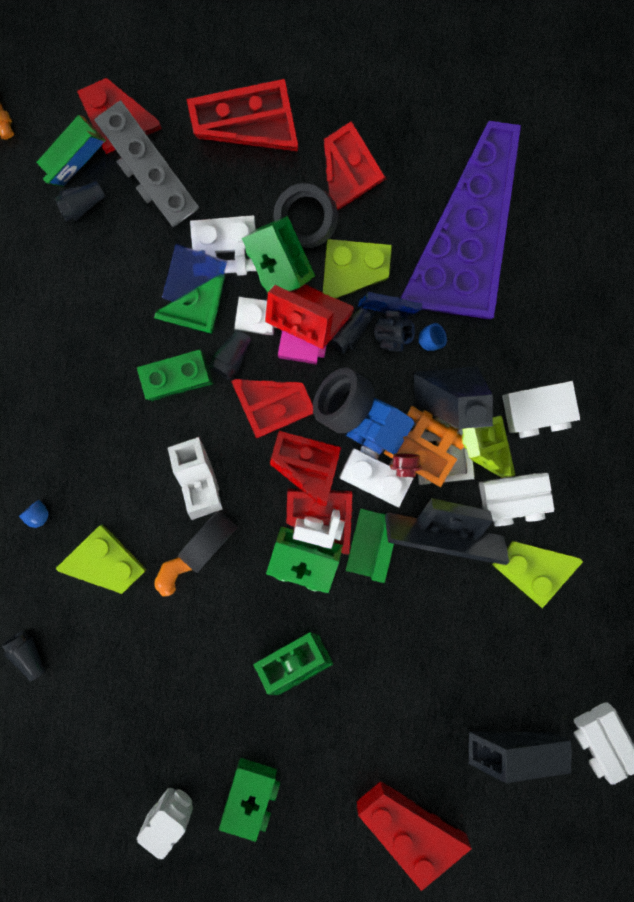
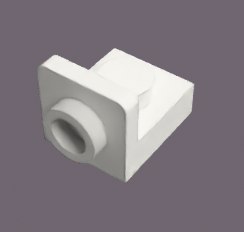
M239 297L235 330L273 335L274 328L277 327L265 322L267 301Z
M333 509L329 526L323 525L324 522L314 517H305L304 520L297 518L293 539L332 549L334 539L340 540L345 521L340 520V510Z

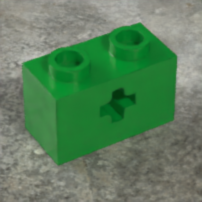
M288 216L257 228L241 238L245 245L246 253L252 260L258 272L260 282L267 293L274 285L291 291L302 287L315 277Z
M201 350L137 367L145 399L150 401L213 384L205 354Z
M281 526L266 574L283 582L289 581L305 586L311 591L329 593L340 561L343 545L333 543L332 549L296 540L293 539L294 530Z
M308 633L253 665L267 694L280 695L332 666L333 662L320 636Z
M240 758L221 818L220 831L256 842L259 831L265 832L271 812L266 811L269 800L275 801L280 786V781L275 780L277 769ZM250 796L256 797L253 804L247 803Z

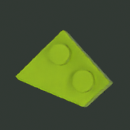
M328 239L323 293L333 298H338L362 290L369 285L387 280L389 278L392 245Z
M502 416L493 417V426L462 429V443L471 460L501 478L516 476Z
M103 524L92 532L56 567L61 573L121 594L147 570Z
M512 541L507 547L510 562L507 565L497 563L492 565L543 608L583 561L574 556Z

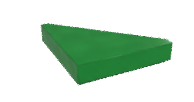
M220 273L159 309L155 313L154 318L212 334L225 274Z

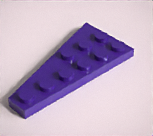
M488 121L397 306L485 319L494 318L521 125Z

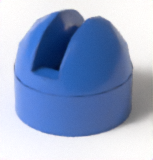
M438 323L426 326L420 331L418 336L419 344L427 351L443 348L447 342L446 333Z
M38 500L20 514L19 517L28 526L37 528L44 525L47 521L48 511L45 505Z

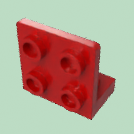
M305 284L291 291L274 285L268 291L265 322L323 349L353 314L354 307Z

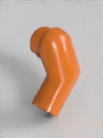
M180 558L163 563L155 579L156 590L162 596L172 595L176 590L175 581L178 574L192 569Z

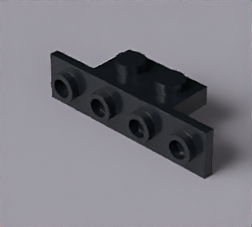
M431 498L418 518L388 512L385 515L388 543L507 565L510 562L504 536L485 532L493 522L491 511Z

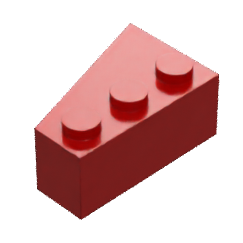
M285 79L187 99L192 127L197 139L298 151Z
M379 782L357 801L358 816L421 891L472 849L466 833L458 828L456 830L443 822L437 815L430 814L420 808L414 801L383 782Z

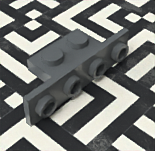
M121 100L94 119L121 158L116 161L128 178L134 174L140 185L135 187L147 204L153 200L172 227H175L199 209L194 199Z

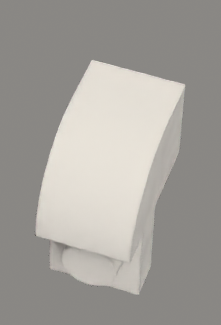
M199 437L168 447L173 473L182 487L187 512L191 520L222 510L217 480Z

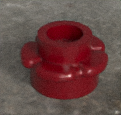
M412 453L394 454L393 464L389 465L390 469L396 470V476L415 477L416 471H420L423 468L420 464V455Z

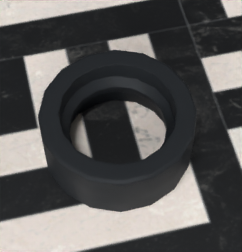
M299 183L290 186L280 194L275 204L273 218L276 221L288 216L292 203L298 198L307 196L317 199L323 206L325 213L322 226L310 235L296 233L302 247L313 248L322 245L331 238L337 227L338 211L336 203L329 193L314 184Z
M348 367L340 368L331 373L317 390L313 401V414L317 421L335 432L348 433L357 428L371 410L374 400V388L368 379ZM350 390L345 403L336 411L342 397Z
M217 511L183 548L178 557L198 573L237 529V525L221 511Z

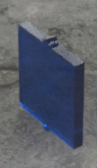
M176 244L162 298L173 302L220 273L225 274L228 261L208 255L205 250L196 251Z
M371 292L362 297L358 303V307L361 306L386 313V311H400L401 314H408L409 317L422 309V303Z

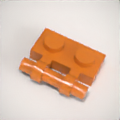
M411 406L406 415L412 418L416 424L413 430L403 437L404 442L397 454L412 453L420 455V464L423 468L420 471H416V473L441 487L457 461V458L447 453V450L451 444L462 450L464 448L462 435L452 425L447 427L433 419V414L426 410L422 412ZM425 429L441 438L437 446L421 437ZM385 450L383 454L393 459L394 454Z

